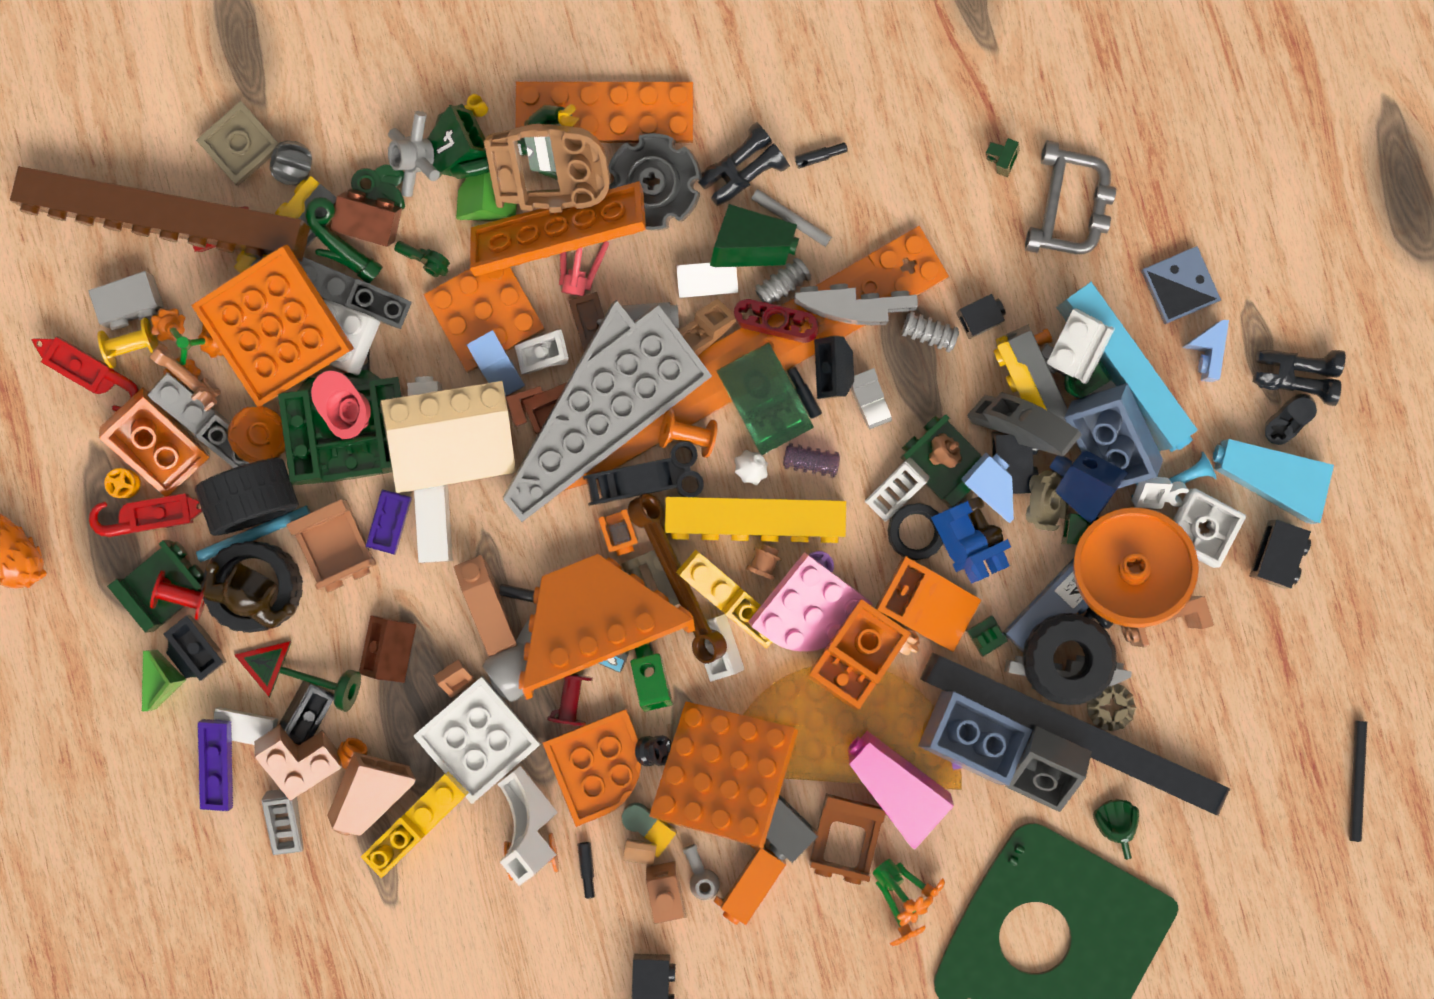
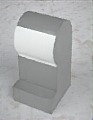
M873 368L855 375L854 383L850 389L868 429L870 430L892 421L875 369Z

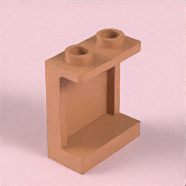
M340 499L286 524L291 535L297 538L317 582L314 584L317 590L326 589L327 593L344 586L342 580L353 576L354 580L362 578L371 573L370 567L376 565L369 548L365 547L366 541L347 500Z
M1191 596L1184 608L1169 619L1173 620L1184 616L1188 628L1205 629L1214 626L1205 596ZM1121 625L1126 642L1130 641L1132 646L1143 648L1150 646L1145 631L1147 627H1126Z

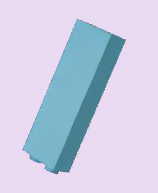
M1092 282L1056 307L1066 322L1072 310L1077 308L1102 321L1103 324L1115 328L1100 360L1116 387L1128 383L1159 452L1168 449L1170 452L1176 449L1180 450L1193 441L1191 435L1198 431V429Z

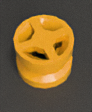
M117 468L107 474L104 485L106 491L111 496L128 499L138 494L141 488V480L136 472Z

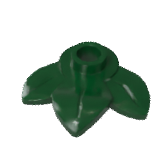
M382 165L375 170L368 168L360 169L353 175L351 180L353 190L364 192L366 198L373 200L386 198L394 201V206L401 207L402 210L405 208L403 196L396 187L403 181V170L395 171L390 165ZM363 178L370 179L372 185L369 189L362 188L361 180Z

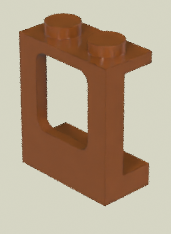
M826 793L816 832L818 837L814 840L809 861L810 868L815 869L814 873L824 877H832L833 873L844 876V881L861 885L862 881L870 882L871 876L869 873L881 823H884L886 815L884 810L880 806ZM838 821L865 829V837L856 867L852 868L835 864L824 859L829 831L833 822Z

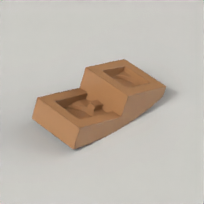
M717 298L697 311L694 320L678 331L698 356L717 341L736 322L734 314Z
M627 838L623 861L653 866L657 844Z

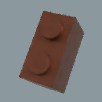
M353 189L338 195L335 204V215L332 218L330 228L331 231L385 247L395 242L402 208L394 206V201L386 198H377L376 200L366 198L364 192Z

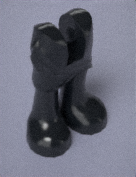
M756 122L749 128V136L745 142L732 154L726 155L720 162L708 166L701 173L702 179L698 183L704 189H707L721 178L724 179L727 184L717 190L711 197L715 205L719 206L751 185L750 182L764 171L773 168L782 172L789 168L790 165L775 143L772 144V140L766 131ZM768 147L740 172L738 171L737 167L755 152Z
M1275 350L1257 351V363L1280 366L1279 375L1256 372L1252 382L1260 388L1267 390L1285 389L1311 393L1318 396L1324 404L1336 406L1341 395L1342 385L1340 380L1295 376L1294 370L1338 378L1344 370L1345 351L1332 350L1324 358H1307L1298 356V353Z

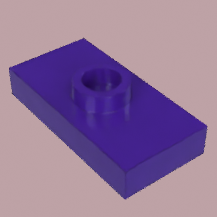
M381 490L365 547L396 555L412 497Z

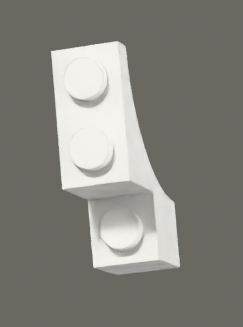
M521 766L498 783L510 805L514 823L511 846L500 863L518 886L535 875L556 856L537 831L558 813Z

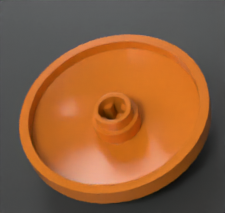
M1145 508L1115 510L1094 521L1081 536L1073 563L1075 583L1086 604L1102 618L1126 627L1157 625L1179 613L1193 594L1199 572L1197 552L1192 540L1184 529L1168 516Z

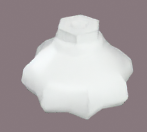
M744 450L740 456L735 458V473L740 476L743 483L749 482L758 485L761 480L767 478L768 463L759 452Z

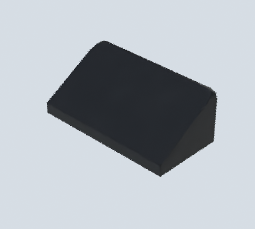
M306 681L302 682L279 723L295 744L301 745L314 736L334 700V694L316 684Z

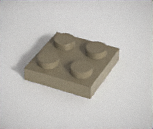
M241 101L196 140L237 186L269 160L274 148L279 144Z

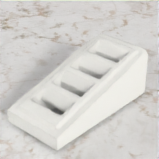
M909 457L865 502L886 522L927 483L930 477ZM905 470L917 481L916 483L904 473ZM896 478L909 489L907 492L894 481ZM888 486L900 497L898 501L886 490ZM879 495L892 506L890 509L877 499Z

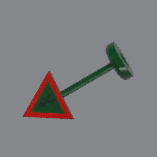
M291 641L234 655L269 698L279 673L335 690L334 705L338 710L344 712L351 709L360 690L361 675L358 671L347 670L339 678L338 683L283 667L292 643Z

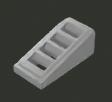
M281 789L267 791L261 801L272 854L302 852L303 841L297 797L290 801ZM288 813L286 817L276 818V814ZM279 826H291L290 829L277 830ZM293 836V841L279 843V838Z

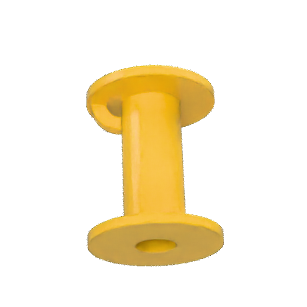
M146 317L141 319V330L109 339L105 331L101 330L98 332L99 348L106 364L110 368L116 367V356L145 347H148L149 351L153 353L152 351L158 346L157 337L151 333L152 325Z

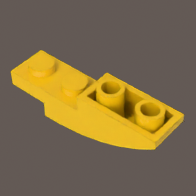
M695 549L676 573L767 649L773 641L748 623L761 605Z
M448 771L361 858L382 878L469 792Z

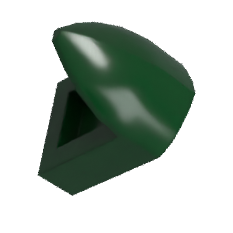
M1099 360L1088 383L1084 384L1076 377L1066 374L1064 386L1070 395L1076 398H1084L1113 379L1101 360Z

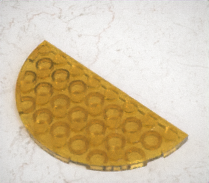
M812 665L790 673L774 682L762 691L742 714L794 727L798 730L784 779L863 784L849 765L848 748L856 737L861 738L868 731L944 789L962 790L961 769H953L950 761L918 747L935 706L918 689L890 672L886 671L859 710H854L806 677L813 667Z

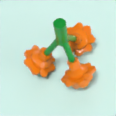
M162 308L158 311V315L151 317V333L157 335L159 341L167 339L175 341L177 339L176 344L181 348V355L176 360L197 379L201 374V370L195 366L194 360H187V351L191 346L200 345L201 351L208 353L211 358H216L218 355L223 356L204 325L198 339L190 340L181 335L185 332L183 326L185 317L179 314L176 308L170 310ZM167 368L164 369L163 375L169 372L172 376H174L178 381H180L183 385L187 387V385L184 384L178 377H176L170 370H168Z

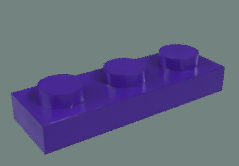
M202 719L198 722L200 809L229 811L233 808L231 721Z

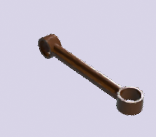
M648 493L632 500L628 505L630 519L636 526L645 529L680 605L693 615L695 631H693L695 638L692 642L693 654L704 664L712 663L725 655L727 650L726 640L720 632L710 629L689 583L676 573L681 566L659 522L662 516L661 505L655 496ZM705 639L709 640L713 645L714 655L707 650Z

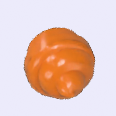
M347 738L346 741L339 745L337 754L342 768L347 769L354 752L367 755L368 748L365 743L356 738Z

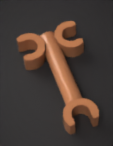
M162 343L152 351L153 353L149 357L158 365L165 366L194 391L191 399L193 401L196 399L200 400L204 404L206 412L217 403L216 398L221 394V391L218 388L216 390L211 388L207 378L199 381L173 358L170 350Z

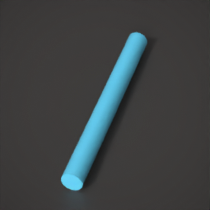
M307 505L196 551L197 558L200 562L215 557L220 550L229 547L231 544L256 540L287 527L286 524L311 512Z

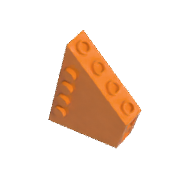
M596 554L546 574L541 578L540 587L536 586L534 590V604L537 607L536 613L531 614L529 619V632H532L531 641L526 642L524 647V660L527 661L526 670L520 672L519 689H522L526 700L533 698L534 689L680 629L691 633L695 631L693 615L682 606L678 608L669 603V599L659 590L653 592L647 588L644 581L633 573L628 575L622 571V567L610 557L605 559L601 555Z

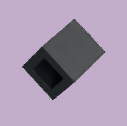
M990 294L959 309L956 314L968 339H971L1002 324L1005 321L1003 315H1006L1000 299L995 300L993 295Z

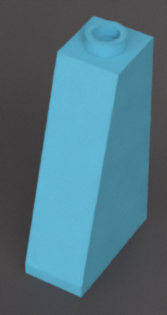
M1231 439L1223 440L1220 445H1216L1213 453V462H1216L1214 470L1305 523H1321L1334 468L1333 464Z

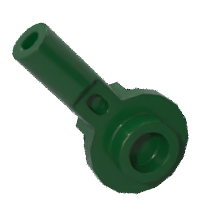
M402 241L396 243L395 252L423 263V269L428 274L438 277L439 275L446 276L449 272L448 266L450 262L442 254L430 249L424 250L420 248L418 250Z

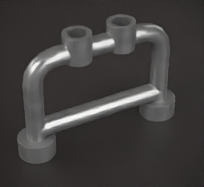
M1046 140L1042 150L1041 164L1053 166L1044 219L1042 229L1029 228L1025 240V251L1037 253L1041 247L1071 254L1089 253L1097 246L1101 233L1107 234L1110 228L1111 216L1104 215L1106 204L1112 205L1116 196V187L1110 186V169L1098 157L1059 149L1058 142ZM1066 163L1090 167L1099 174V181L1094 193L1093 213L1089 220V234L1087 240L1082 243L1052 238Z

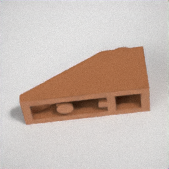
M482 555L453 566L461 591L488 656L490 657L517 646L491 568Z

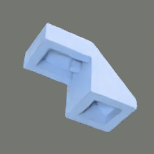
M493 330L467 344L488 383L503 381L505 397L525 386Z

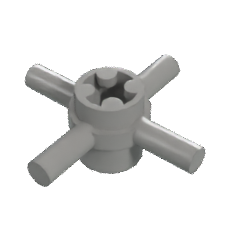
M415 111L411 136L405 137L396 128L391 129L388 133L389 138L392 140L388 147L390 166L395 171L405 170L401 194L405 197L413 195L417 172L422 171L431 181H436L440 176L439 171L433 166L434 149L432 143L428 139H423L427 116L423 111Z

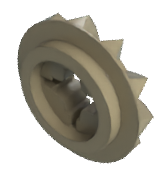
M1119 684L1108 686L1101 695L1087 703L1088 714L1092 722L1099 728L1108 731L1125 728L1133 720L1136 709L1133 695L1124 686ZM1112 697L1116 704L1124 706L1114 711L1113 720L1109 711L1100 708V706L1109 704Z

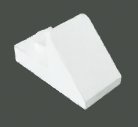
M556 330L515 345L521 374H530L549 366L565 365L569 360L562 330Z

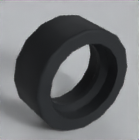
M920 503L906 505L899 509L890 519L887 530L889 542L894 551L902 557H908L912 560L926 559L937 553L943 545V541L931 517L939 514V512L929 505ZM910 515H924L933 525V540L923 549H911L904 545L900 539V524Z

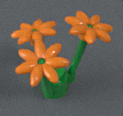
M888 859L880 864L872 874L878 880L875 884L882 891L900 927L898 930L902 937L890 943V945L896 946L911 937L921 934L926 927L924 925L912 931L907 923L909 921L915 923L918 915L928 912L927 908L944 887L945 880L942 878L934 888L929 883L925 884L915 877L901 862L895 865L891 859ZM903 875L922 890L921 893L927 899L924 900L922 896L915 902L913 899H909L899 886L904 881L901 876ZM889 890H894L903 901V907L906 911L899 912Z

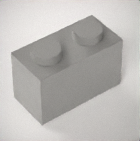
M146 271L88 290L99 324L111 328V330L125 328L129 325L128 321L137 318L139 320L145 317L151 319L152 316L157 315V311L162 308L165 309L155 278Z

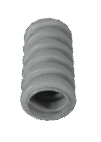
M794 258L793 263H787L784 270L780 268L777 275L772 274L770 275V280H763V285L760 286L758 284L755 286V291L762 302L773 304L775 301L780 302V297H787L790 290L794 292L797 285L800 287L804 285V280H811V274L802 260Z
M913 311L907 314L901 331L902 336L906 337L908 334L913 340L919 338L921 343L927 341L929 346L935 344L938 349L944 347L946 352L953 350L959 335L958 327L952 329L947 323L943 326L941 321L932 322V318L924 319V315L919 314V316H916Z

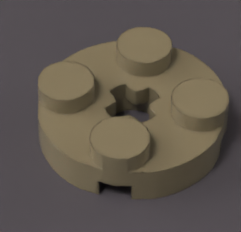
M1045 470L1040 475H1033L1029 483L1031 491L1030 505L1026 511V519L1029 523H1034L1036 528L1047 531H1055L1060 527V525L1056 524L1059 518L1065 519L1069 504L1056 493V488L1063 477L1051 470Z

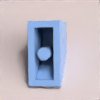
M986 452L964 475L962 480L972 491L1010 523L1014 519L1012 476L1006 470L1010 465L998 454H995L992 458Z

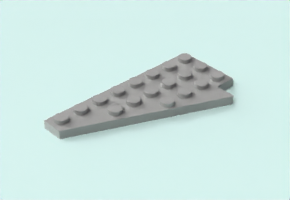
M617 300L611 304L503 495V500L521 522L712 377L658 304L634 322Z

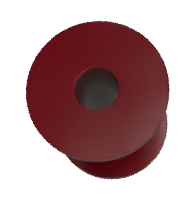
M571 674L564 677L560 708L553 710L550 716L547 717V720L568 725L586 726V722L577 720L576 716L582 680L593 681V677L579 674Z

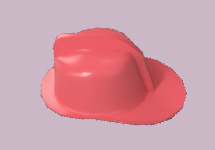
M326 371L318 375L313 382L311 390L312 401L317 411L335 436L342 439H351L357 436L363 428L369 425L371 406L368 399L359 393L352 382L340 372Z

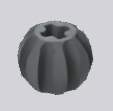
M297 141L280 142L274 148L270 160L272 176L283 184L298 185L302 180H306L310 173L312 165L311 152L305 145Z

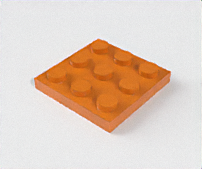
M510 267L474 276L471 269H468L423 294L467 373L479 367L467 344L493 330L505 352L514 348L515 345L523 343L545 330Z

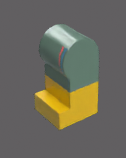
M635 802L625 807L622 814L624 827L630 831L639 832L651 843L657 844L655 856L658 858L674 838L677 830L667 822L651 818L649 816L651 810L643 804Z

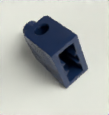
M1083 451L1074 462L1066 456L1057 455L1049 468L1063 477L1056 488V493L1090 524L1094 522L1106 507L1128 474L1125 470L1089 451Z

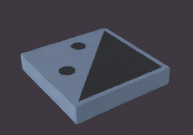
M1198 246L1141 270L1164 325L1221 301Z

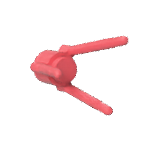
M608 241L603 242L587 279L585 278L586 273L579 271L583 247L576 249L573 270L568 269V274L566 252L560 253L559 285H562V293L584 296L585 290L591 291L593 279L609 246Z

